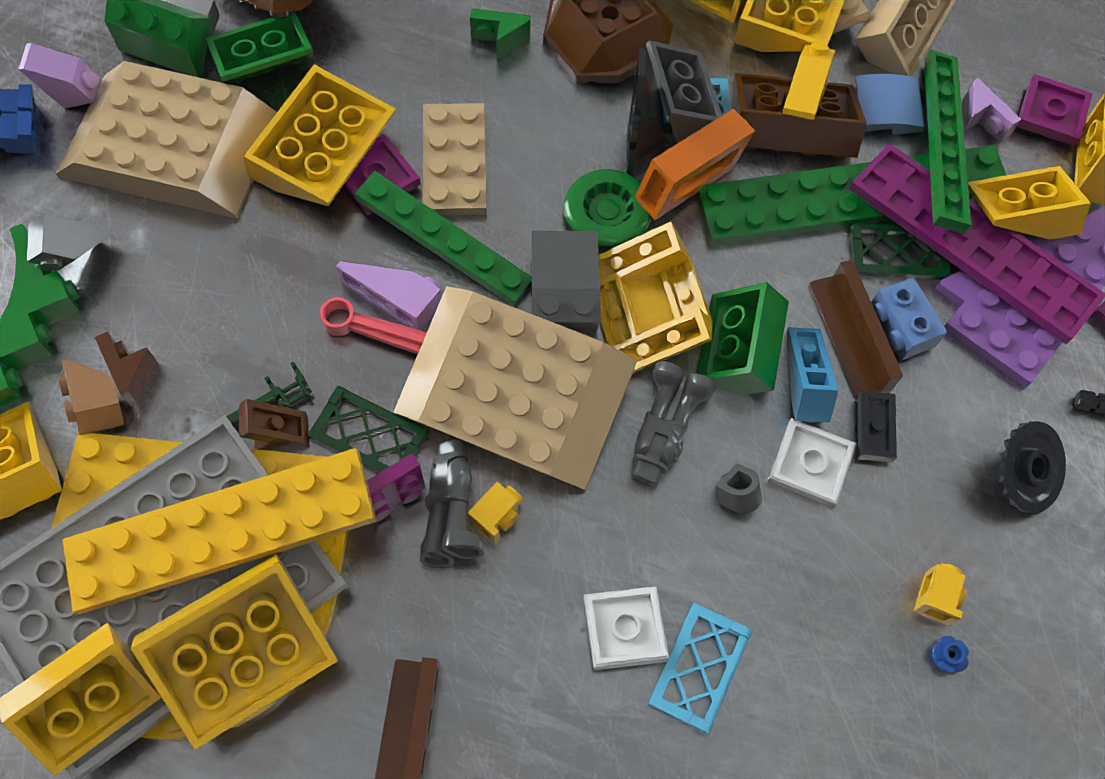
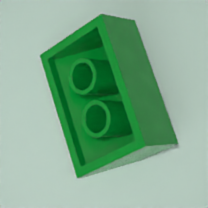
M107 0L104 22L119 51L190 76L202 78L207 51V41L205 38L209 37L212 17L163 0Z
M295 11L289 12V16L272 17L205 38L221 80L225 84L238 83L282 67L298 64L301 61L312 58L313 55L312 47Z
M768 282L712 294L709 308L713 320L712 340L702 344L697 373L709 377L716 383V388L741 394L774 391L789 301Z

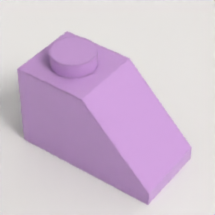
M33 43L26 44L18 69L63 108L93 103L101 78L79 57Z

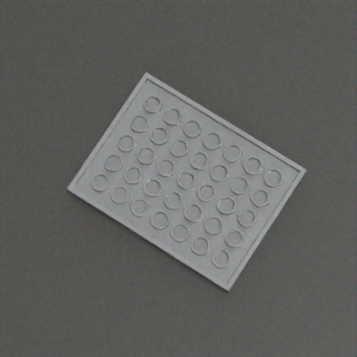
M226 415L0 562V658L17 686L106 623L110 624L131 649L134 637L275 555L262 557L81 615L72 612L62 539L268 475ZM316 541L277 553L311 613L348 587ZM160 698L66 767L72 779H83L169 717L172 713L163 699Z

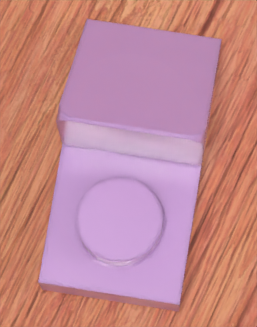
M979 78L973 81L963 98L962 117L964 132L980 123L989 134L1001 143L1010 137L1021 120Z

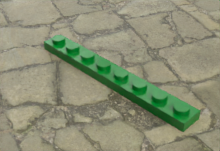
M929 50L924 58L933 225L965 234L971 226L958 57Z

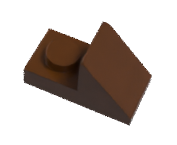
M108 331L94 337L119 393L130 406L138 404L156 366L155 357L148 348H143L129 354L123 341L116 342Z
M250 399L239 403L240 437L254 440V449L269 451L303 447L308 444L306 412Z

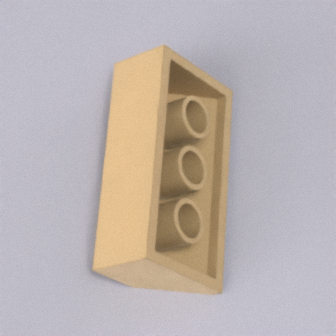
M879 0L869 15V20L864 23L855 38L858 48L868 63L891 74L912 77L956 0Z

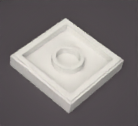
M791 418L767 482L834 508L837 505L857 443Z
M656 586L584 595L583 600L594 670L668 662L669 654Z

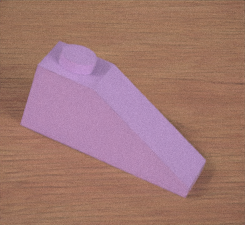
M341 261L336 266L341 283L410 328L421 331L434 316L442 298L440 286L436 281L427 276L423 278L413 271Z

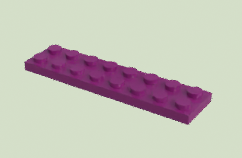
M890 143L860 173L849 188V190L1064 344H1068L1105 298L1103 291L1018 232L994 226L981 207L971 199H969L971 226L965 234L934 226L930 171Z

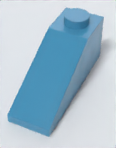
M788 327L790 397L795 420L809 423H830L839 390L821 329Z

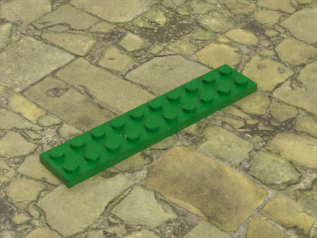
M995 145L965 149L968 182L1007 175ZM929 154L910 156V158L930 171ZM871 162L706 184L696 193L710 246L850 226L851 222L868 224L889 221L891 219L849 190L852 182ZM969 192V199L978 204L972 196V194Z

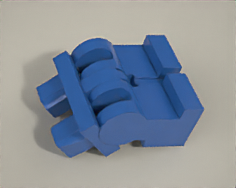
M18 84V89H0V148H5V152L35 154L36 102L33 86Z

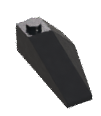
M639 48L627 127L625 173L635 178L648 169L652 159L662 154L665 145H671L672 126H667V112L645 48Z

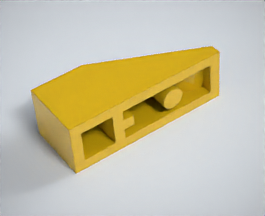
M821 43L805 44L782 114L814 120L828 84L836 50L829 49L827 45Z

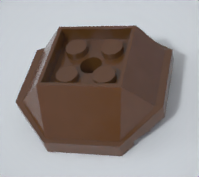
M550 0L543 33V44L575 83H588L589 81L619 83L636 74L639 48L647 50L646 44L649 40L670 44L673 23L652 0Z

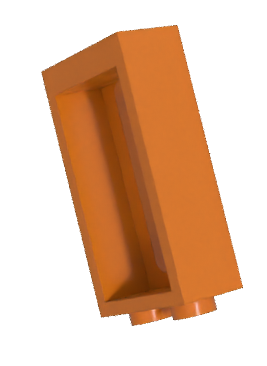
M733 108L652 159L634 198L654 220H657L696 194L703 186L711 184L732 170L755 130Z

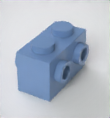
M914 277L879 290L871 301L891 348L898 353L901 360L936 347L947 334V330Z

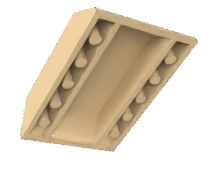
M123 61L105 74L97 90L95 100L90 104L56 175L58 178L238 219L254 182V179L248 177L243 156L277 112L243 87Z
M446 286L394 413L586 490L637 360L602 341L484 295Z

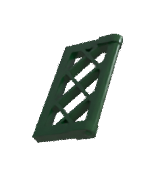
M851 222L849 227L851 258L859 275L914 277L937 280L951 276L949 260L901 226ZM862 233L877 234L879 237L869 245L862 239ZM888 235L908 236L910 239L902 246H899ZM881 240L895 251L887 260L873 249ZM913 241L927 253L918 262L904 250ZM868 253L880 265L863 264V256ZM899 254L911 266H894L889 262ZM931 256L937 262L938 268L923 267L921 264Z
M338 385L307 436L337 453L354 449L348 446L349 442L368 437L372 454L366 455L359 451L362 465L380 473L390 466L378 461L379 457L398 452L400 461L412 453L416 456L418 450H420L425 439L428 437L429 430ZM343 400L360 408L341 415L338 410ZM372 413L388 421L390 424L369 430L365 414ZM362 415L366 431L346 437L342 421ZM338 422L342 436L341 439L337 440L323 433L329 424ZM400 427L414 434L411 441L399 445L395 431L396 428ZM392 430L396 446L376 452L371 436Z

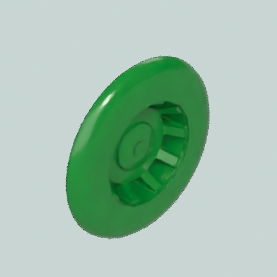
M601 169L581 176L571 185L564 200L565 217L572 230L597 231L598 245L618 246L640 236L647 229L652 216L634 198L641 182L635 177L618 170Z

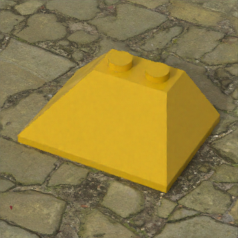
M671 221L599 255L600 320L608 345L637 360L633 373L712 340L713 320L694 263Z

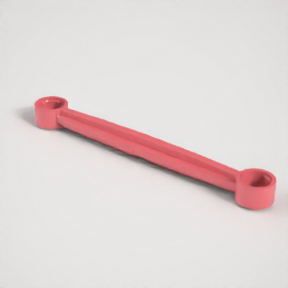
M340 297L327 300L320 309V318L325 330L334 336H344L353 331L418 354L427 332L356 313L352 304ZM342 309L350 313L349 318L341 324H331L327 321L328 315L335 310Z

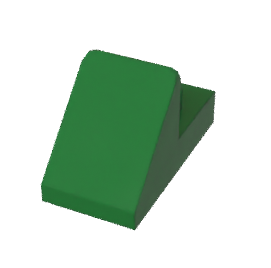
M471 8V38L496 41L497 59H500L530 40L531 15Z

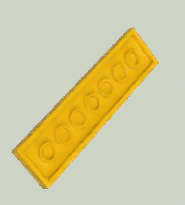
M356 448L62 539L72 612L81 615L377 522L359 451Z

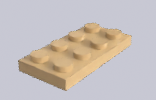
M484 103L423 104L422 203L441 216L487 215Z

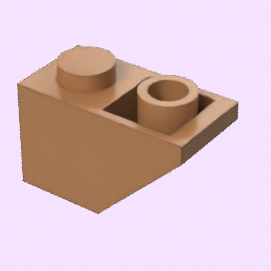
M70 359L63 360L62 364L65 375L58 376L62 396L70 395L71 401L64 402L68 422L76 421L79 434L82 435L124 425L113 377Z

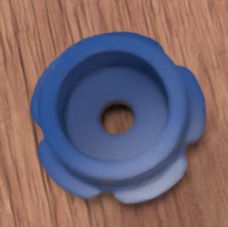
M944 636L939 639L938 644L933 646V661L944 672H961L969 664V659L967 658L969 650L963 641H957L952 636ZM949 651L954 653V658L948 655Z

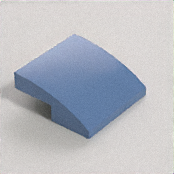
M898 74L856 76L857 97L867 122L865 132L892 129V135L924 131L918 78Z

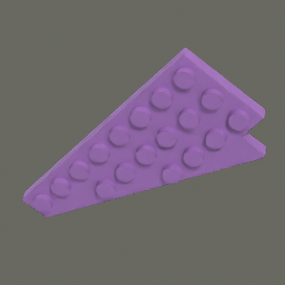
M1105 207L1087 214L1082 234L1052 240L1036 237L1029 240L1098 289L1102 290L1105 287ZM963 270L942 279L935 288V290L959 306L958 310L944 326L947 332L1024 388H1027L1062 343V341Z

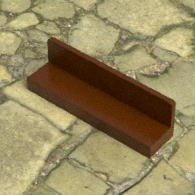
M854 261L840 262L833 276L810 282L809 288L854 396L858 398L861 390L872 392L892 390L903 377L901 369Z
M423 657L422 662L402 659L395 661L375 779H423L440 670L438 659Z

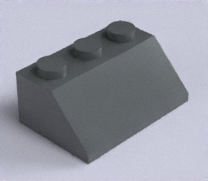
M649 40L646 47L669 121L679 143L722 116L702 53Z

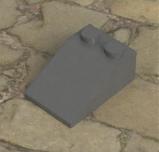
M532 231V315L569 329H598L600 325V274L597 231Z

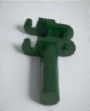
M292 362L290 365L296 374V382L281 390L280 387H275L269 376L264 379L271 391L254 401L273 405L284 401L281 404L282 407L293 409L291 405L305 397L309 401L312 400L309 395L312 393V390L310 388L306 390L305 387L308 384L295 362ZM297 386L301 388V392L289 399L284 395ZM238 409L226 416L234 428L239 425Z

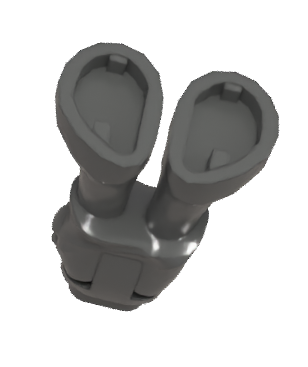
M667 361L657 362L653 369V378L658 387L651 411L646 412L644 422L637 436L635 455L633 457L635 466L631 473L632 477L654 486L658 485L661 474H667L668 468L677 462L683 450L682 440L689 427L688 423L695 408L700 402L711 398L716 389V383L709 377L698 373L688 375L672 420H665L684 377V372L679 366Z
M459 439L440 444L438 446V456L433 459L429 493L425 498V507L430 512L425 537L420 547V562L430 567H448L454 563V556L461 559H475L484 554L482 539L467 529L466 516L472 475L471 466L468 464V455L463 452L464 442ZM447 507H449L448 519H447V526H446V512H447Z

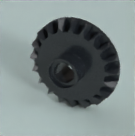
M1040 421L1020 423L1018 429L1011 430L1010 439L1004 440L1005 451L999 453L1002 457L998 467L1002 473L999 482L1005 485L1003 495L1009 497L1010 505L1017 507L1018 511L1040 513L1048 509L1061 492L1066 473L1065 451L1059 435L1050 425Z

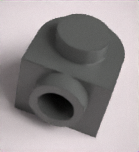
M736 463L728 473L723 474L716 485L719 504L734 512L750 513L755 511L762 503L757 473L739 463Z

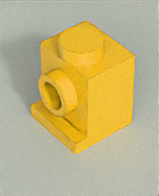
M496 482L467 512L469 523L491 543L496 545L500 541L499 531L501 529L507 531L519 517L517 511L523 498L511 486L504 488L500 483Z
M936 564L924 574L913 612L947 626L962 619L963 611L958 609L962 606L966 597L967 590L963 588L966 575L962 574L961 569L950 564Z

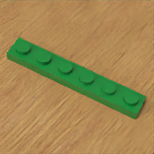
M376 171L355 192V200L513 307H515L532 285V276Z

